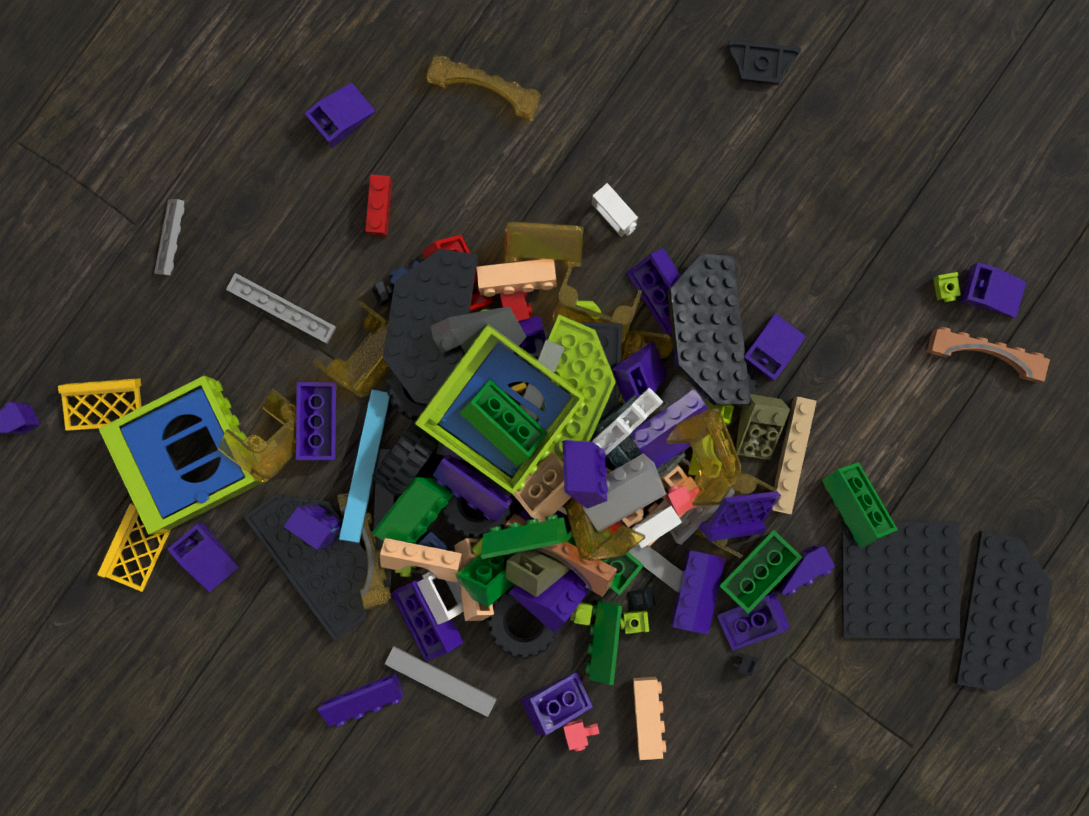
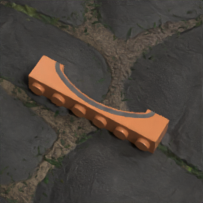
M939 327V329H935L931 333L927 353L949 357L955 351L983 352L998 357L1011 365L1020 374L1019 378L1036 383L1045 381L1050 359L1044 358V354L1037 352L1029 354L1025 352V349L1019 347L1007 348V344L995 342V344L989 343L988 339L982 337L974 339L969 337L970 334L964 332L952 333L951 329L946 327Z
M514 514L505 524L504 529H508V524L518 522L520 526L527 525V520ZM568 542L535 549L567 565L586 583V588L602 597L611 586L617 571L616 568Z

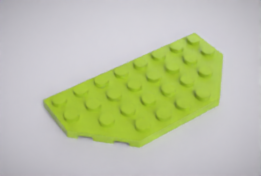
M559 314L548 341L564 347L555 373L582 392L586 402L579 412L576 410L572 415L574 419L569 427H564L561 430L560 434L562 435L557 443H552L549 446L550 452L548 455L554 451L563 460L562 441L590 442L616 380L596 330ZM551 380L553 383H555L557 386H559V387H560L561 389H563L565 392H567L568 394H570L571 397L573 396L570 392H568L566 389H564V388H563L562 386H560L558 383H556L555 381ZM544 400L540 408L541 411H545ZM538 415L535 420L536 422H538V420L540 419ZM542 459L537 462V466L543 461Z

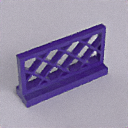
M776 491L724 498L710 521L701 522L698 528L709 541L762 534L766 529L763 522L781 494Z

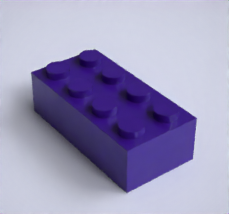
M316 504L298 506L284 528L319 550L332 545L341 532L342 525L340 524L341 520L333 515L327 516L324 514L325 510Z

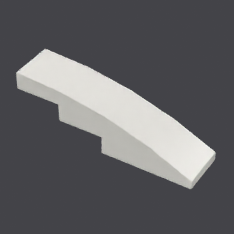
M649 387L592 442L603 448L607 455L657 409L663 401Z

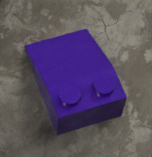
M775 591L769 592L749 614L738 605L717 615L732 651L783 633L790 627Z
M577 672L537 689L520 699L536 735H548L593 707Z

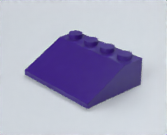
M571 569L538 597L517 585L509 593L554 633L567 621L590 589L586 588V583Z

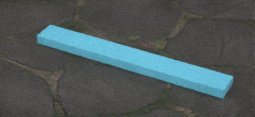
M371 390L339 540L360 542L373 481L372 475L376 467L390 401L387 392Z

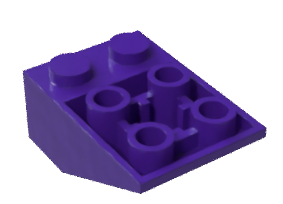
M350 83L317 102L305 112V115L333 148L376 111L357 88Z
M977 262L970 266L960 302L1016 318L1026 281L996 267Z
M775 313L745 352L744 358L746 363L770 382L775 381L806 336Z
M654 341L612 369L625 403L632 404L649 387L655 393L667 376Z
M10 402L3 406L4 409L0 410V434H24L40 426L31 405Z
M204 523L196 524L167 548L177 562L209 592L239 568V565Z
M814 544L800 552L799 554L803 558L782 578L776 587V591L789 596L798 591L797 587L801 585L808 586L815 581L814 578L821 575L823 577L832 572L831 569L835 565L823 545Z

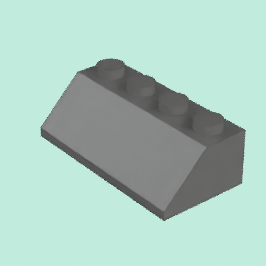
M643 453L606 475L608 501L588 509L582 505V508L597 531L600 532L666 495L655 463Z

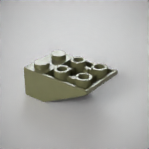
M750 394L751 404L742 406L735 454L770 460L790 409L782 399Z
M531 549L518 552L507 560L506 579L538 597L571 570V568L546 553Z

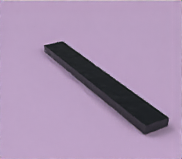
M379 449L376 469L391 449ZM376 482L373 531L394 505L395 496ZM373 535L372 556L375 564L371 584V603L390 604L392 569L381 567L380 552L384 541Z

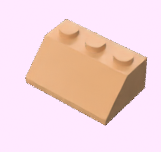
M553 451L538 465L532 476L528 475L526 477V484L522 490L514 493V496L531 517L538 519V522L546 521L545 517L552 516L571 498V496L564 492L563 460Z

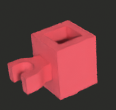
M677 484L669 488V493L664 496L679 516L696 507L692 499L702 495L703 491L701 487H696L688 492L685 486L679 487Z
M582 719L567 722L563 725L569 750L581 751L585 749V746L588 745L587 736L599 734L597 723L584 727Z

